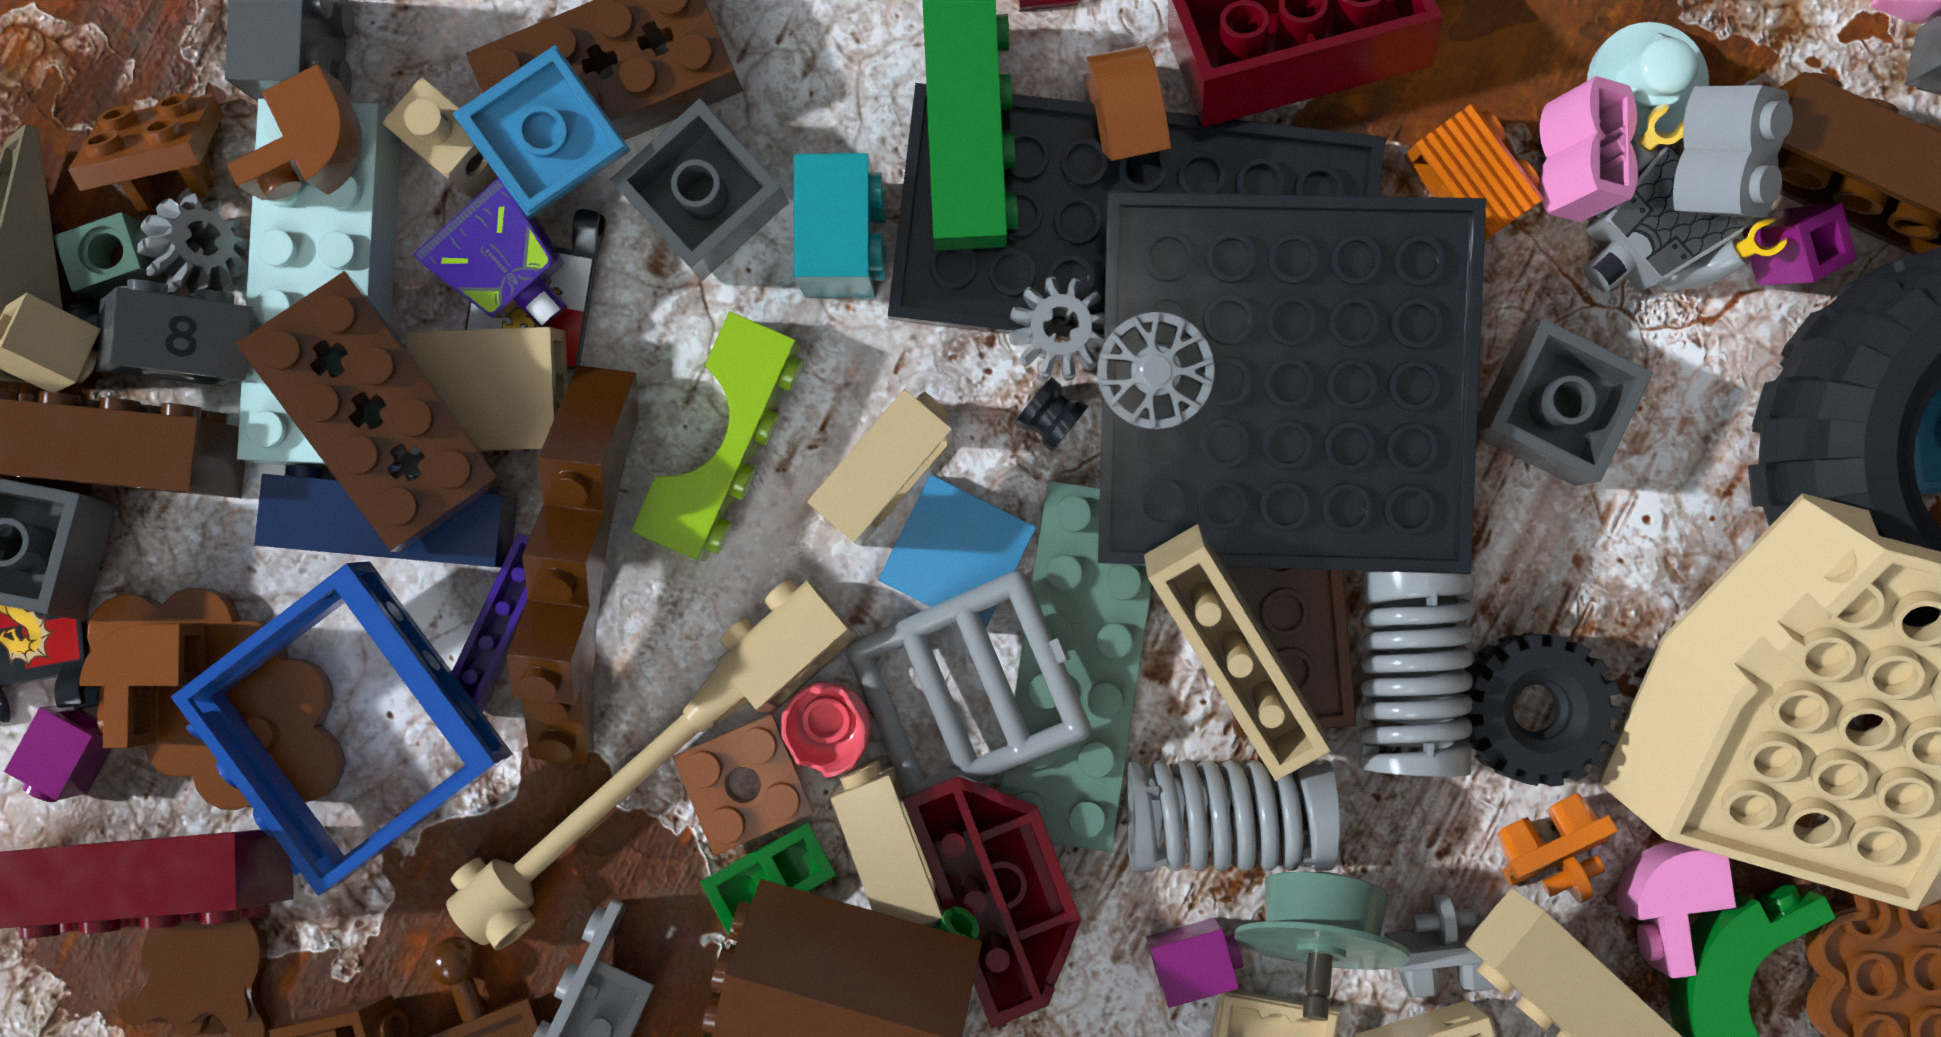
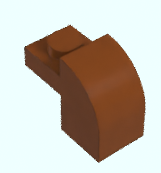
M1143 44L1087 56L1089 73L1082 74L1086 98L1095 105L1102 152L1111 161L1170 149L1171 142L1162 89L1148 46Z
M316 64L261 92L283 137L226 164L237 187L262 201L265 199L278 200L288 197L301 188V182L304 180L329 195L349 179L358 164L362 150V131L358 117L341 82L319 64Z
M206 623L129 625L109 633L93 647L82 667L79 686H104V698L101 700L97 711L98 727L103 733V748H132L156 743L157 686L187 685L206 670Z

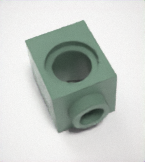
M120 212L53 236L73 293L100 301V299L116 287L127 286L128 279L155 282L168 279L164 272L158 276H147L146 268L155 261V258L137 252V244L143 238L148 237L141 230L142 221ZM122 244V259L116 266L112 267V253Z

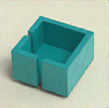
M868 153L794 154V279L805 298H875V281H886V246L883 245L882 233H875V223H886V189L883 187L882 172L873 173Z

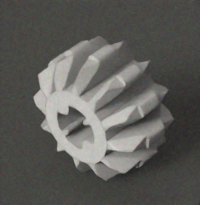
M195 193L186 195L180 201V204L171 198L165 199L156 207L157 215H148L141 223V230L148 237L143 238L137 244V252L155 258V261L146 268L147 276H158L164 272L169 277L166 283L169 285L168 293H176L184 284H186L190 294L193 296L196 289L209 290L211 288L215 291L224 292L232 285L231 277L240 276L246 269L247 263L239 255L244 254L249 249L250 241L233 235V232L241 225V218L234 217L225 221L219 216L221 200L212 201L203 209ZM192 241H195L201 247L196 252H193L187 246Z
M1055 277L1047 278L1045 281L1047 298L1045 299L1035 289L1028 287L1024 291L1023 297L1032 310L1014 307L1011 311V320L1026 326V328L1011 332L1009 334L1010 344L1023 345L1031 343V346L1021 354L1019 362L1022 366L1026 367L1038 356L1043 358L1044 361L1039 373L1040 378L1048 379L1052 373L1054 363H1061L1064 380H1073L1075 377L1074 358L1088 371H1091L1097 365L1095 356L1088 348L1101 351L1104 345V335L1094 332V330L1104 328L1105 314L1102 312L1090 315V311L1098 305L1101 295L1094 291L1083 301L1077 299L1076 297L1081 286V281L1078 279H1071L1067 293L1059 294L1058 282ZM1054 316L1065 317L1064 325L1069 321L1074 324L1075 328L1070 331L1065 343L1055 342L1056 334L1054 333L1049 338L1044 331L1050 328Z

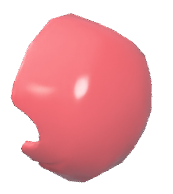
M816 681L798 690L791 697L782 712L781 737L791 755H794L797 765L820 771L825 778H833L856 767L870 745L872 719L867 704L856 692L847 686L834 682Z

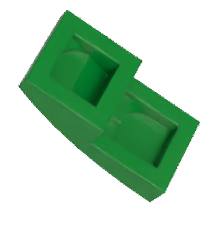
M806 822L699 880L726 933L729 935L739 902L752 903L760 879L809 892L836 876V873L809 823Z

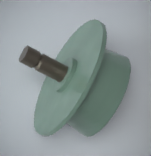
M1283 872L1266 877V921L1243 924L1235 929L1234 939L1240 945L1252 951L1283 960L1307 964L1305 983L1307 995L1304 997L1303 1017L1310 1020H1328L1330 1001L1327 997L1330 995L1332 968L1358 970L1391 969L1404 966L1410 961V951L1405 946L1381 937L1389 896L1387 891L1372 883L1331 872Z

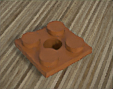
M773 713L672 756L714 856L814 813L789 750L781 737V732ZM747 767L757 773L760 778L761 787L759 794L755 798L741 799L733 794L729 786V778L735 768Z

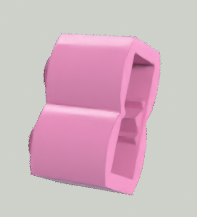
M1595 76L1545 105L1540 119V139L1547 159L1541 170L1540 192L1544 198L1542 202L1547 214L1582 222L1632 199L1638 181L1637 159L1631 144L1637 125V109L1635 98L1629 85Z

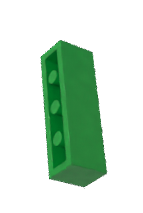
M922 0L935 250L1006 247L1007 230L1018 229L1017 193H1005L1004 170H1015L1014 133H1002L1001 111L1012 110L1011 73L999 74L998 51H1009L1008 14H996V0Z

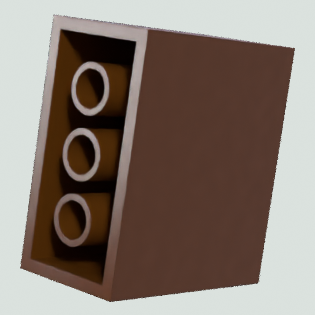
M760 879L752 903L740 901L729 934V939L737 941L736 945L731 944L729 949L722 948L711 981V988L718 989L720 992L713 991L709 1000L702 1030L710 1032V1034L704 1033L703 1037H962L982 942Z

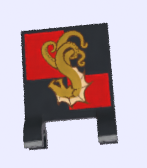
M0 605V724L10 722V706L2 690V687L57 677L54 696L58 708L74 706V709L80 710L99 706V693L102 686H79L81 670L90 653L87 639V618L85 621Z

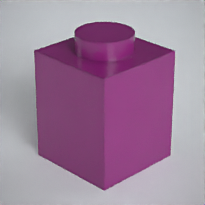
M1842 202L1784 208L1768 216L1776 218V221L1757 230V242L1764 247H1772L1788 237L1787 243L1779 253L1772 256H1761L1759 254L1750 256L1757 285L1813 283L1857 260ZM1753 225L1743 229L1744 239L1748 237V233Z
M57 705L39 707L4 772L23 782L22 789L30 796L46 802H57L58 800L87 794L112 748H103V733L98 727L97 717L82 709H74V706L58 708Z
M1215 918L1146 937L1161 993L1168 1008L1239 989L1234 970L1242 968L1244 965L1238 942L1234 939L1235 934L1233 931L1223 933V929Z

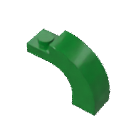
M1785 885L1772 889L1762 895L1760 898L1761 904L1755 899L1734 892L1736 908L1703 912L1690 928L1696 975L1679 978L1670 977L1669 1009L1673 1029L1682 1037H1759L1749 1010V989L1753 976L1761 962L1775 949L1836 919L1826 897L1798 886Z

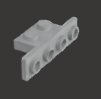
M612 898L607 909L599 905L596 907L582 936V939L589 942L590 945L580 966L570 962L556 988L554 997L563 1001L552 1024L542 1020L533 1037H632L656 985L602 961L627 909V904Z

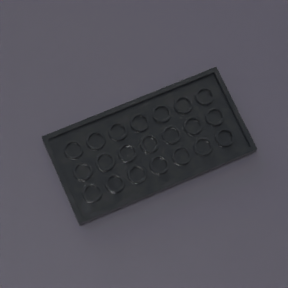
M915 83L888 319L1010 334L1017 329L1026 328V326L1011 320L1012 309L1014 307H1022L1032 310L1023 297L1024 291L1031 287L1044 299L1047 298L1045 281L1050 277H1055L1058 282L1059 294L1067 293L1071 279L1080 280L1081 286L1076 297L1080 301H1083L1090 293L1097 291L1101 295V300L1090 311V315L1104 313L1108 192L1379 196L1385 137L1235 119L1202 127L1198 115L1166 112L1171 142L1170 149L1111 161L1102 152L1095 105L1093 103L1012 94V110L1001 111L1002 133H1014L1015 170H1004L1005 193H1017L1018 229L1007 230L1006 247L935 250L926 84ZM1054 316L1050 328L1044 331L1049 338L1055 333V339L1067 340L1070 331L1075 327L1071 321L1064 325L1065 317ZM1104 328L1094 330V332L1104 335Z

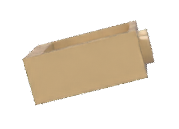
M904 389L810 497L807 503L852 542L863 546L953 441L952 429L948 426L952 421L949 418L951 414L927 392L922 391L915 398Z
M875 759L845 772V776L840 778L841 784L830 799L872 911L921 925L941 919L944 906L902 801L905 793L897 777L894 765L891 764L881 768L879 760Z

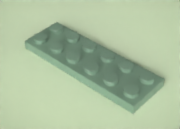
M1047 481L1031 587L1053 638H1062L1070 656V659L1065 661L1064 664L1090 722L1091 732L1086 739L1002 773L1000 791L1038 806L1051 843L1112 853L1152 584L1148 579L1146 564L1098 563L1099 488ZM1024 632L1014 697L1032 735L1063 721Z

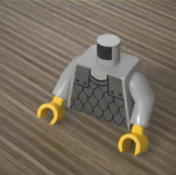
M1669 104L1658 105L1648 116V130L1643 135L1635 134L1631 140L1638 165L1637 187L1632 199L1597 214L1587 229L1589 236L1602 251L1583 267V270L1588 280L1600 291L1609 292L1625 277L1641 291L1656 284L1668 292L1710 286L1750 264V256L1754 254L1772 256L1779 253L1787 243L1788 237L1772 247H1764L1757 242V230L1776 221V218L1773 217L1759 219L1753 224L1748 237L1740 241L1735 237L1743 229L1732 216L1700 215L1674 210L1673 186L1680 158L1668 145L1676 143L1683 137L1684 119L1674 131L1669 133H1662L1655 128L1657 119L1670 108ZM1659 144L1666 145L1660 150H1657L1656 148Z

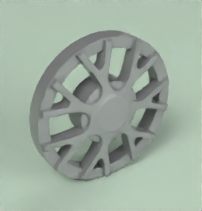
M1164 312L1140 314L1120 324L1105 341L1097 364L1099 388L1111 410L1124 421L1146 429L1173 427L1194 416L1208 399L1215 375L1213 354L1202 333L1187 320ZM1152 322L1151 331L1147 333L1141 324ZM1158 322L1178 327L1170 349L1163 346H1155ZM1133 327L1137 328L1147 344V348L1141 350L1136 356L1119 339ZM1182 331L1187 333L1191 338L1187 341L1182 342L1180 339ZM1195 342L1200 350L1203 361L1181 368L1176 352ZM1115 343L1122 350V354H1110ZM1108 359L1132 362L1130 367L1131 378L1108 380ZM1204 366V377H1201L1195 373V370ZM1181 375L1188 376L1202 383L1201 389L1194 401L1175 390ZM1109 385H1120L1121 389L1114 396ZM1132 385H1135L1146 396L1132 414L1123 408L1118 400ZM1168 393L1175 416L1156 420L1153 396ZM1179 401L1189 405L1181 413L1178 405ZM1144 408L1148 409L1149 419L1138 417Z

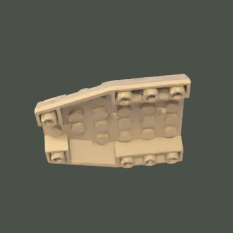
M1802 493L1662 636L1619 732L1616 744L1613 746L1601 772L1599 784L1665 840L1913 911H1917L1940 900L1941 614L1936 621L1922 627L1906 625L1903 623V619L1911 610L1918 607L1931 606L1941 610V552L1879 536L1869 510ZM1862 714H1875L1884 718L1879 726L1869 728L1866 731H1855L1847 727L1850 720ZM1810 813H1819L1829 817L1826 823L1818 824L1813 828L1801 827L1795 823L1800 817Z

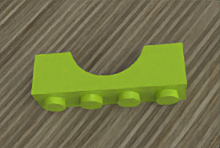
M728 312L705 364V367L722 386L728 401L729 424L725 439L716 454L698 469L676 476H655L631 532L698 561H706L710 552L716 555L720 553L732 526V522L726 520L725 517L735 497L743 500L754 479L756 468L749 464L758 443L767 446L778 425L780 413L773 410L783 389L791 392L801 374L804 359L797 357L801 347L796 340L733 312Z

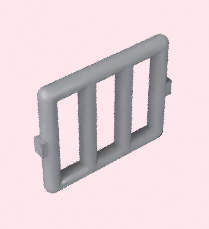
M1012 571L853 641L847 648L848 659L873 716L871 717V735L874 742L880 739L883 740L905 796L957 775L982 782L1080 742L1090 735V722L1064 664L1065 661L1070 659V656L1062 638H1053L1028 577L1021 571ZM1008 599L1012 601L1063 721L1032 735L1028 730L979 612ZM956 622L1008 742V745L979 757L976 756L926 635ZM903 645L906 648L955 765L953 768L926 779L922 775L874 659Z

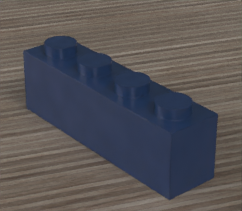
M286 464L284 476L262 474L254 546L501 568L513 544L518 498L499 495L500 485L403 552H393L388 549L338 480L322 479L323 468ZM408 475V476H411L413 479H416V478L419 477V476Z

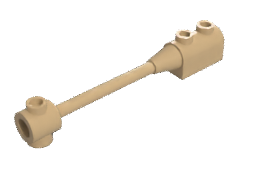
M792 579L779 584L765 599L766 605L772 610L756 626H753L748 619L740 620L723 634L720 642L727 651L718 658V665L683 709L684 714L515 864L493 859L486 865L479 857L469 861L451 877V882L458 891L446 902L448 912L454 922L473 941L481 945L490 943L496 951L516 941L531 928L536 920L528 910L534 903L531 881L699 731L704 732L715 726L749 702L757 711L767 714L774 713L794 693L800 690L846 649L850 643L855 641L859 635L809 580H806L799 587Z

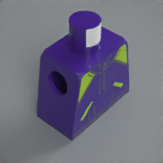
M499 178L491 183L413 254L420 263L491 318H504L519 306L538 327H546L567 308L562 299L545 282L564 265L561 255L536 216L530 220L527 218Z

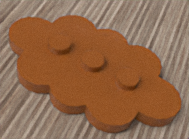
M187 588L175 592L163 604L149 596L120 594L106 599L95 609L88 623L87 639L92 650L106 635L129 625L206 623L207 670L267 623L264 621H241L234 603L225 594L215 589ZM286 647L226 692L225 695L304 802L307 803L327 796L337 787L344 773L345 756L339 741L322 726L333 702V689L329 677L315 663L306 659L288 658ZM185 685L157 686L156 743L145 745L149 762L157 771L168 776L182 777L192 775L197 792L208 804L219 809L238 810L250 806L240 790L230 786L221 777L216 766L218 760L203 740L194 737L185 728L190 723L171 698L172 695ZM104 686L100 689L99 704L104 698Z
M1844 891L1845 904L1831 907L1836 919L1806 933L1805 951L1810 965L1820 975L1813 983L1807 995L1806 1010L1810 1022L1824 1037H1941V899L1917 911Z

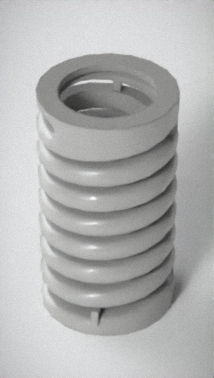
M1364 572L1363 600L1367 606L1374 609L1365 611L1363 623L1370 629L1382 631L1365 634L1362 638V645L1364 649L1370 652L1394 655L1366 656L1362 660V669L1367 674L1398 678L1366 679L1361 684V692L1366 697L1399 700V702H1366L1361 706V716L1366 720L1409 725L1365 727L1362 729L1360 740L1366 745H1361L1360 769L1411 776L1456 777L1471 775L1472 747L1464 738L1472 733V723L1463 715L1471 712L1473 700L1463 692L1470 690L1473 686V676L1470 672L1463 669L1472 665L1474 654L1471 649L1460 645L1472 642L1474 630L1470 625L1459 623V621L1468 620L1474 615L1475 606L1466 599H1473L1475 575ZM1379 746H1398V753L1379 754ZM1408 747H1423V751L1408 752Z
M1203 760L1197 767L1189 761H1179L1173 767L1172 772L1169 765L1165 762L1155 761L1150 766L1149 773L1148 767H1142L1137 761L1129 762L1126 813L1128 852L1132 872H1153L1158 866H1166L1170 871H1180L1184 867L1183 823L1185 807L1188 823L1189 866L1194 871L1205 870L1208 865L1206 818L1208 802L1211 816L1210 847L1212 865L1217 871L1228 870L1232 863L1231 799L1233 804L1234 860L1239 870L1249 871L1253 868L1256 852L1261 869L1265 871L1274 870L1279 863L1280 848L1282 864L1288 871L1297 870L1301 865V861L1303 865H1310L1315 871H1328L1335 867L1339 851L1340 811L1336 778L1330 761L1319 760L1315 765L1307 764L1277 781L1274 780L1267 767L1257 760H1249L1243 766L1236 761L1226 760L1219 767L1210 760ZM1277 794H1278V798H1279V802H1280V808H1281L1280 840H1279L1278 812H1277V805H1276ZM1254 796L1256 801V827L1253 811ZM1301 797L1304 803V808L1307 817L1306 830H1303L1302 813L1300 806ZM1162 818L1165 831V848H1159Z

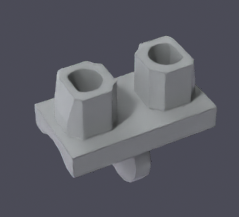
M1446 893L1433 894L1431 897V913L1412 915L1414 930L1384 933L1385 938L1405 946L1410 951L1409 963L1397 968L1404 989L1413 998L1435 996L1439 993L1438 968L1457 966L1458 981L1464 989L1472 991L1495 989L1492 984L1476 971L1483 961L1464 945L1465 941L1482 922H1477L1473 908L1454 910L1452 901Z

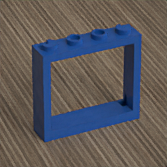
M370 561L346 563L171 696L190 723L185 728L194 737L203 740L218 760L216 766L221 777L230 786L240 790L254 809L253 817L258 827L266 835L277 840L290 858V867L293 874L296 876L301 873L317 896L343 883L513 755ZM344 603H346L465 764V766L345 856L225 695L226 692Z

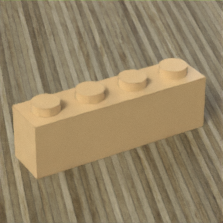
M1199 525L1191 527L1144 554L1148 579L1274 780L1277 781L1331 752L1319 720Z
M1513 888L1505 894L1464 943L1483 961L1476 971L1505 996L1514 988L1522 995L1515 1006L1544 1031L1553 1023L1561 1030L1555 1037H1682L1545 910Z

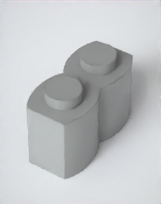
M1764 85L1694 86L1684 115L1683 142L1685 149L1679 159L1674 178L1673 203L1675 211L1700 215L1767 218L1773 202L1778 198L1782 188V175L1778 168L1777 154L1793 123V111L1789 104L1788 91Z

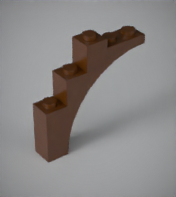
M577 365L538 457L543 506L522 555L528 601L507 652L512 697L522 698L530 758L542 759L551 763L566 762L589 765L594 750L593 673L596 630L604 565L618 489L627 453L638 422L636 372Z

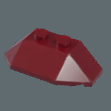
M962 775L954 776L902 797L945 911L948 908L950 910L954 906L962 907L975 917L979 925V934L975 940L981 941L982 945L973 984L990 1028H995L1049 1006L1055 990L1054 986L1065 964L1081 918L1038 806Z

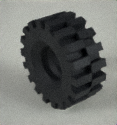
M1523 633L1520 636L1508 635L1499 638L1500 643L1498 645H1486L1477 653L1481 659L1477 663H1472L1471 666L1464 668L1473 676V686L1470 690L1463 692L1472 698V710L1463 716L1472 723V733L1464 738V740L1470 743L1472 749H1475L1478 753L1474 757L1484 766L1496 770L1495 773L1534 786H1538V784L1550 787L1564 785L1563 779L1565 778L1578 781L1586 777L1588 773L1584 767L1587 764L1600 766L1607 758L1600 751L1603 743L1615 745L1619 733L1609 730L1611 719L1622 720V707L1611 705L1610 696L1620 694L1617 682L1605 680L1603 673L1608 671L1609 668L1602 659L1588 656L1591 649L1581 643L1569 642L1567 637ZM1530 685H1541L1547 688L1554 696L1557 705L1556 716L1553 722L1547 728L1536 732L1527 731L1517 723L1513 714L1515 697L1523 688Z

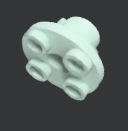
M1656 22L1636 23L1613 34L1595 53L1587 75V81L1595 76H1599L1631 87L1637 109L1635 134L1641 135L1648 130L1647 122L1651 111L1658 105L1669 104L1670 108L1657 119L1655 128L1662 133L1674 131L1684 119L1688 99L1694 86H1709L1707 64L1694 41L1682 31Z

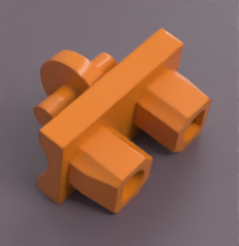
M1579 793L1558 801L1546 810L1561 835L1560 838L1552 842L1543 844L1529 817L1522 818L1499 830L1497 837L1503 854L1508 861L1502 872L1510 887L1556 866L1558 873L1541 881L1544 890L1549 897H1552L1568 889L1570 894L1579 903L1593 898V890L1589 879L1605 872V867L1597 855L1580 863L1575 857L1606 843L1609 840V836L1618 832L1610 816L1607 815L1598 819L1593 809Z

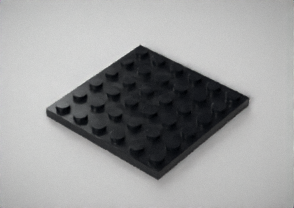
M1108 192L1104 343L1120 324L1134 316L1150 312L1170 313L1190 322L1205 337L1213 354L1215 375L1211 392L1200 410L1187 421L1165 429H1146L1124 421L1111 410L1102 396L1098 563L1145 564L1144 554L1198 524L1224 567L1471 574L1486 198ZM1152 322L1141 324L1145 331L1150 333ZM1158 322L1155 346H1163L1170 349L1178 327ZM1136 327L1128 330L1119 338L1135 356L1141 350L1147 348L1144 338ZM1182 331L1181 341L1189 340L1191 337ZM1195 342L1176 352L1181 368L1203 361L1200 350ZM1115 343L1110 354L1120 355L1122 350ZM1108 359V380L1130 379L1132 362ZM1204 366L1196 369L1195 373L1204 377ZM1181 375L1175 390L1194 401L1201 389L1202 383L1188 376ZM1109 385L1114 396L1121 389L1120 385ZM1132 385L1120 397L1118 402L1123 408L1133 414L1144 400L1146 394L1139 391L1135 385ZM1168 393L1153 396L1156 420L1175 416ZM1182 401L1178 403L1180 413L1189 406ZM1144 408L1138 417L1149 419L1148 409Z

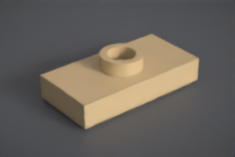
M1232 990L1217 995L1210 1037H1337L1340 1011L1336 1007L1329 1006L1327 1021L1310 1020L1303 1017L1304 1001Z

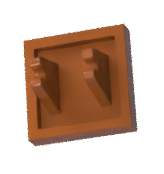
M187 92L167 96L158 101L155 106L140 110H134L130 105L109 109L98 116L96 125L88 138L82 142V147L68 170L79 191L120 183L139 213L152 210L150 201L157 200V193L150 175L178 170L191 193H195L198 200L208 198V188L214 187V181L204 154L220 123L223 112L214 93L192 98L191 94Z

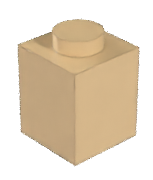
M27 292L7 304L0 315V369L48 392H58L76 382L82 383L90 375L98 359V353L92 347L100 328Z

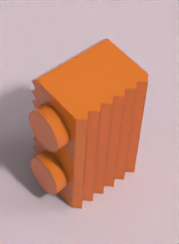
M1473 102L1419 140L1404 155V158L1411 165L1412 170L1418 174L1419 180L1425 184L1426 190L1431 192L1432 197L1486 198V241L1544 198L1537 190L1540 187V179L1535 169L1524 159L1515 160L1502 142L1505 140V131L1499 120L1488 111L1481 113Z

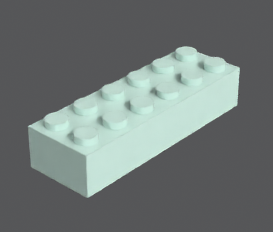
M258 99L255 150L283 137L265 99ZM350 102L360 122L362 150L354 172L336 191L327 195L304 180L301 182L302 186L297 192L282 199H265L262 201L252 196L246 306L252 307L250 333L343 271L360 286L391 328L401 139L383 124L389 112L380 104ZM336 351L332 352L326 358L328 365L323 369L324 372L327 370L336 376L340 375L345 370L340 361L348 354L347 351L342 355ZM247 360L245 380L241 381L237 459L268 465L290 464L327 467ZM372 401L363 408L365 416L361 419V424L366 422L375 428L379 427L383 423L379 412L386 406L385 402L383 401L380 405Z

